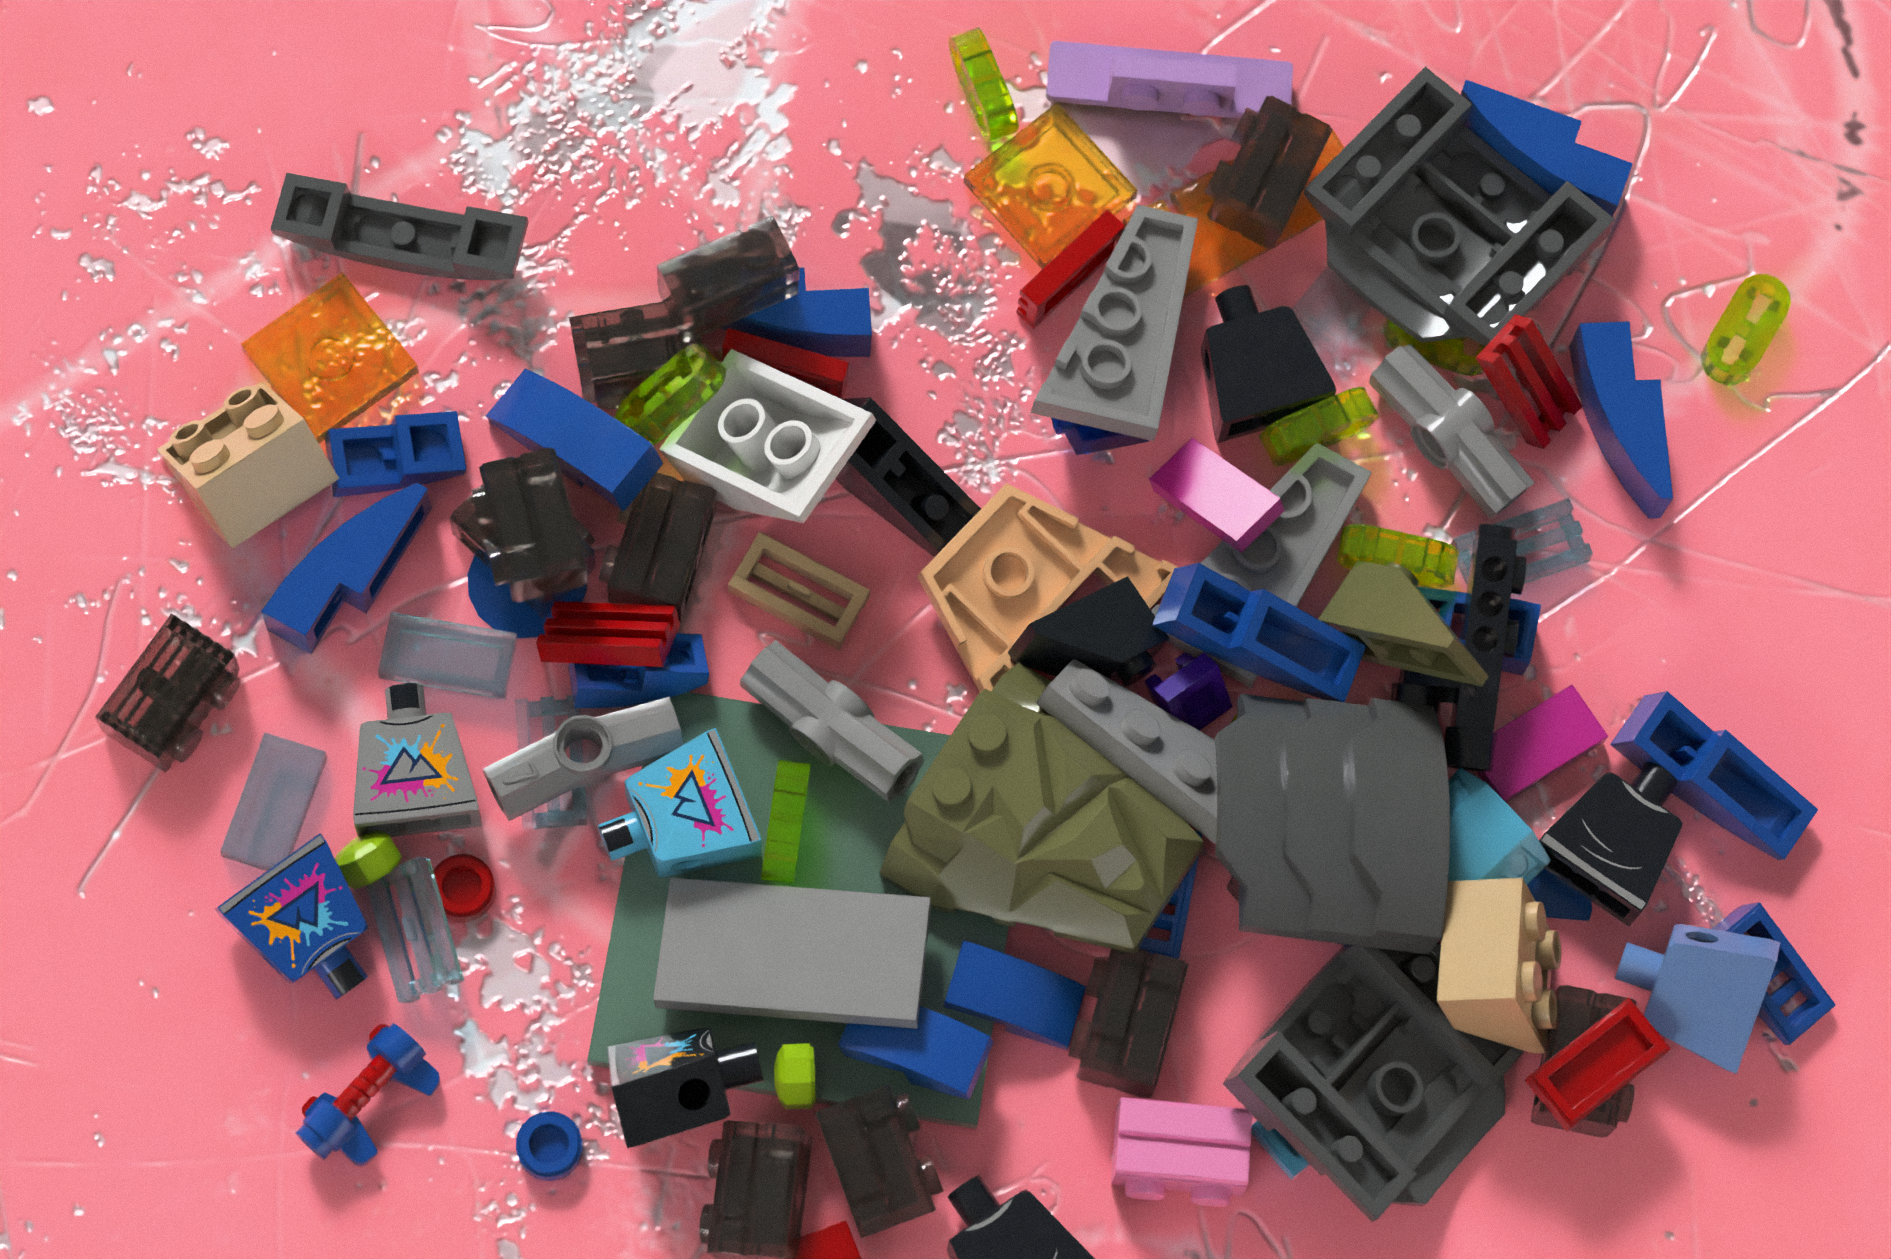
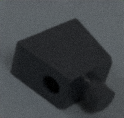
M1248 285L1235 286L1218 294L1215 297V301L1223 323L1206 329L1201 345V358L1216 442L1221 443L1329 412L1337 391L1335 384L1294 311L1289 306H1281L1259 312L1251 288Z

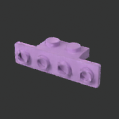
M1053 41L1049 49L1046 98L1051 102L1129 108L1139 111L1152 110L1196 116H1219L1286 122L1291 113L1293 65L1288 61Z

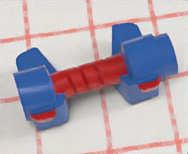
M392 1023L389 1027L386 1024H379L369 1033L371 1041L367 1044V1051L371 1061L338 1097L325 1092L318 1098L315 1096L310 1097L303 1104L302 1114L305 1118L302 1120L303 1125L295 1134L321 1159L325 1160L332 1151L337 1152L339 1150L353 1164L365 1166L377 1156L378 1150L357 1117V1114L389 1080L412 1088L426 1096H432L440 1084L439 1073L423 1058L426 1055L425 1050L398 1025Z

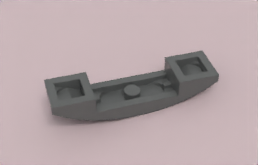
M286 172L270 229L272 234L297 244L341 258L392 270L453 279L506 280L514 279L529 220L528 217L470 206L466 207L465 215L360 196L351 194L346 183Z

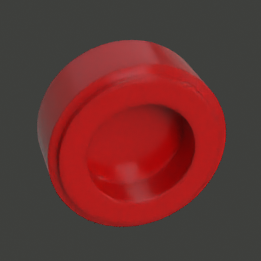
M456 854L445 858L435 867L429 881V891L434 907L443 917L454 922H471L482 917L490 909L495 899L496 888L493 874L485 862L473 855Z

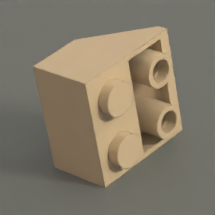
M263 381L255 386H245L234 391L225 399L223 407L202 420L190 421L180 426L172 433L170 441L156 449L211 528L232 549L339 479L305 419Z
M1523 878L1448 881L1437 992L1439 1006L1453 1029L1533 1054L1546 1053L1548 1029H1555L1558 1021L1557 998L1554 990H1550L1551 970L1559 969L1561 965V941L1558 931L1551 930L1546 922L1543 903L1534 900Z

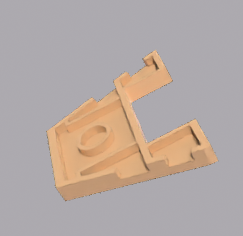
M1006 483L918 574L917 578L978 691L981 692L984 689L992 691L1000 677L1015 666L1010 661L1011 657L1008 651L1027 626L1056 611L1091 573H1095L1107 585L1128 576L1148 607L1151 608L1165 593L1174 568L1178 567L1166 560L1160 562L1135 550V545L1116 536L1110 538L1078 522L1079 518Z

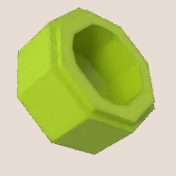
M375 830L351 840L336 855L335 860L349 888L357 889L370 885L390 873L401 862L402 855L386 831Z
M810 1043L783 1044L777 1053L774 1064V1084L778 1100L785 1110L812 1109V1105H815L813 1046L810 1047Z

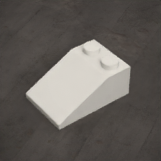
M731 349L659 450L691 488L736 510L804 523L876 422V418L872 413Z

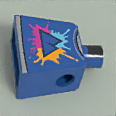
M321 833L215 908L217 914L289 984L294 983L314 969L337 1000L368 977L346 946V944L366 931L368 925Z

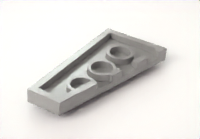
M1137 205L1106 263L1102 276L1094 291L1088 297L1075 327L1061 348L1048 378L1042 384L1034 399L1030 413L1150 441L1155 440L1161 418L1198 218Z
M1316 442L1269 490L1281 498L1285 511L1242 553L1221 540V543L1201 564L1249 591L1265 589L1297 607L1369 481L1372 472ZM1158 605L1151 610L1154 616H1156L1159 609ZM1166 633L1170 638L1167 643L1195 658L1204 652ZM1204 652L1219 666L1222 673L1252 688L1258 675Z
M1074 658L1046 687L1036 703L1216 844L1217 767L1215 739Z

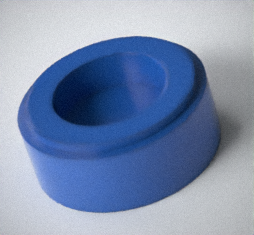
M547 1111L535 1114L524 1122L517 1134L516 1151L521 1166L528 1174L540 1180L555 1181L568 1176L576 1169L582 1157L583 1143L577 1125L569 1117L558 1112Z

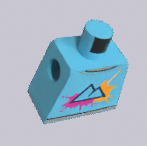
M716 728L704 732L629 776L624 781L626 798L632 812L598 825L603 844L611 861L647 848L658 877H667L751 860L761 856L762 839Z

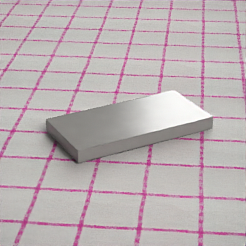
M670 878L653 997L655 1007L918 1029L931 915L930 897Z

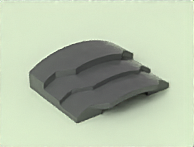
M1426 66L1305 187L1303 194L1325 220L1327 265L1373 308L1421 343L1468 337L1487 346L1515 314L1525 317L1539 305L1566 275L1570 276L1609 235L1615 219L1570 182L1566 181L1551 196L1466 127L1472 103Z
M1240 694L1237 699V719L1220 730L1214 738L1217 767L1215 855L1227 871L1239 882V931L1430 954L1442 936L1450 852L1448 770L1442 731L1434 706L1372 698L1368 705L1308 697H1305L1303 702Z
M1439 942L1430 954L1345 944L1268 1025L1222 1083L1267 1131L1275 1128L1321 1176L1326 1175L1371 1222L1376 1221L1390 1204L1423 1206L1430 1201L1462 1160L1505 1115L1504 1074L1524 1052L1514 1047L1453 1029L1437 1002L1441 944Z

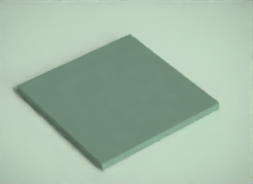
M693 692L670 697L680 725L684 744L706 731L714 728L717 729L762 839L761 856L751 860L667 877H658L647 848L625 856L588 1053V1065L609 1069L607 1047L703 1027L711 1028L716 1051L755 1042L764 1081L733 1089L777 1096L774 1084V1064L778 1051L783 1044L810 1043V1047L813 1046L815 1103L977 1129L988 1057L972 1095L968 1100L912 1085L903 1072L845 1057L838 1047V1043L847 1023L656 1008L653 1001L670 878L911 896L881 878L879 872L891 841L905 822L903 810L907 800L951 735L883 724L921 752L924 763L919 769L916 780L901 797L898 796L887 802L861 781L855 779L853 775L837 763L833 766H827L811 756L792 737L789 732V726L763 704ZM651 763L642 765V769L650 765ZM931 908L920 1006L957 1020L992 1037L994 1022L945 1008L944 1002L963 940L1005 953L1009 926L994 923L993 917L958 909H956L955 914Z

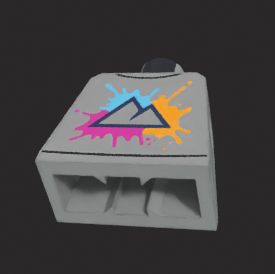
M403 683L386 688L385 699L388 719L362 723L359 730L353 820L357 836L375 830L386 831L390 837L482 826L478 800L452 713L444 712L426 715L424 688L421 684Z

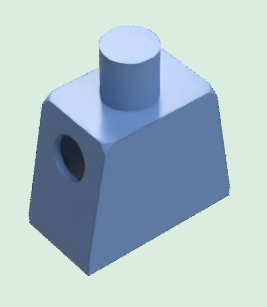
M1676 924L1673 927L1664 954L1627 942L1614 979L1651 991L1644 1016L1660 1035L1721 1068L1737 1074L1777 962L1780 942L1767 938Z

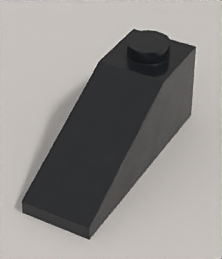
M871 397L842 399L872 413L876 418V422L835 479L847 491L935 557L981 508Z

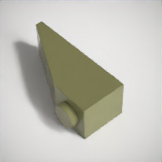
M1357 560L1318 619L1365 645L1366 648L1361 659L1362 661L1482 687L1489 676L1434 606L1417 588L1419 582L1415 575L1405 567L1394 562L1380 565Z

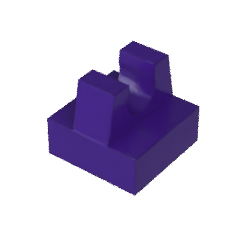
M1186 652L1175 658L1178 671L1164 681L1156 674L1145 680L1149 695L1156 706L1199 731L1233 707L1219 666L1204 652L1196 658Z

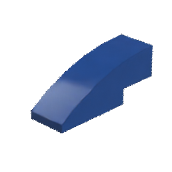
M1465 80L1461 95L1472 103L1466 123L1468 129L1551 196L1568 181L1613 217L1633 163L1575 143L1582 123L1581 120Z
M804 267L679 273L680 308L714 327L727 331L728 328L829 357H870L872 328L869 288L806 291Z
M1630 321L1580 323L1569 344L1575 384L1587 422L1604 458L1625 491L1648 519L1661 518L1673 499L1661 380L1635 379Z
M528 369L523 370L486 414L489 422L580 487H583L585 484L623 512L664 464L651 442L592 403Z
M416 482L382 498L347 520L315 546L283 580L262 609L261 613L267 631L312 654L344 602L367 614L432 510L428 488Z
M1201 563L1174 568L1152 626L1199 650L1260 677L1323 700L1338 702L1346 701L1366 648L1360 642L1265 589L1249 591Z
M1668 691L1644 695L1610 744L1639 769L1646 762L1655 763L1666 769L1677 780V786L1672 792L1673 795L1708 819L1777 860H1785L1818 811L1812 803L1726 729L1713 731Z

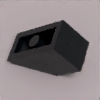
M1127 576L1030 623L1010 648L1008 654L1014 663H1021L1026 667L1055 677L1075 658L1114 682L1121 680L1125 686H1129L1143 679L1156 668L1157 664L1153 658L1170 638L1166 632L1152 626L1155 616Z

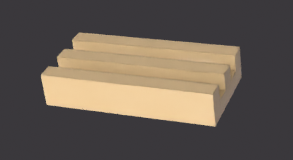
M760 531L728 583V592L839 651L846 640L847 633L856 623L858 614L867 604L871 591ZM764 555L849 600L847 607L844 608L794 580L758 562L759 559ZM749 576L837 622L836 626L748 581Z

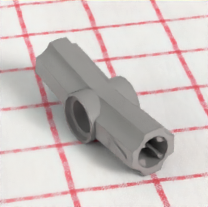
M1411 344L1397 347L1371 373L1369 384L1410 426L1412 439L1422 455L1439 469L1448 468L1489 519L1511 505L1535 483L1493 433L1495 431V424L1483 402L1474 393L1465 388L1455 390Z
M777 640L768 647H765L751 662L749 668L740 679V686L789 726V732L796 742L815 759L827 766H833L837 763L853 775L855 779L861 781L887 802L898 796L901 797L915 782L919 769L924 763L922 753L877 721L868 705L851 689L836 680H831L828 683L813 671L809 665L796 657Z
M666 697L598 717L588 715L573 716L565 720L555 733L483 768V774L498 806L509 822L577 787H591L601 782L607 775L655 762L681 747L684 743L675 709L670 697ZM587 739L596 743L601 749V753L595 760L580 764L573 762L567 757L565 753L567 747L577 740Z

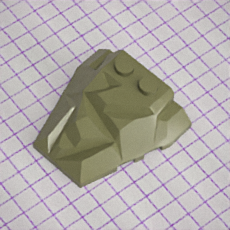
M1017 663L1000 677L992 691L984 689L977 695L907 800L903 810L905 822L891 841L879 874L881 878L911 896L930 897L931 908L938 911L955 914L956 909L977 913L993 917L994 923L1015 927L1016 922L1050 929L1053 930L1054 936L1135 954L1204 848V841L1183 818L1040 707L1036 702L1052 681L1025 665Z

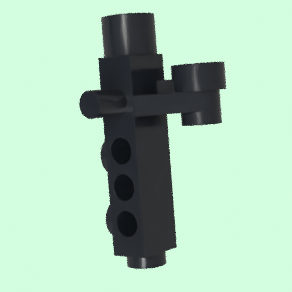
M1478 524L1476 538L1473 540L1461 642L1489 676L1483 686L1471 685L1400 669L1399 683H1392L1390 697L1392 701L1434 706L1437 716H1440L1441 703L1453 704L1450 726L1446 727L1444 737L1447 767L1459 769L1461 767L1465 770L1480 772L1493 771L1497 733L1493 731L1503 657H1514L1518 639L1519 622L1518 620L1508 619L1511 594H1522L1526 575V557L1516 556L1517 540H1515V528L1492 524Z

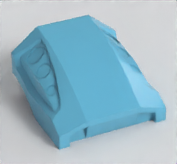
M1460 767L1448 780L1450 799L1448 881L1523 878L1527 885L1547 867L1551 859L1534 831L1486 782Z

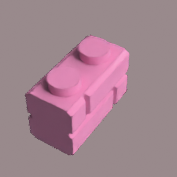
M1120 1097L1115 1113L1110 1185L1125 1186V1196L1134 1199L1161 1200L1164 1199L1165 1190L1191 1192V1202L1195 1204L1230 1205L1231 1196L1242 1197L1247 1189L1253 1115L1243 1108Z

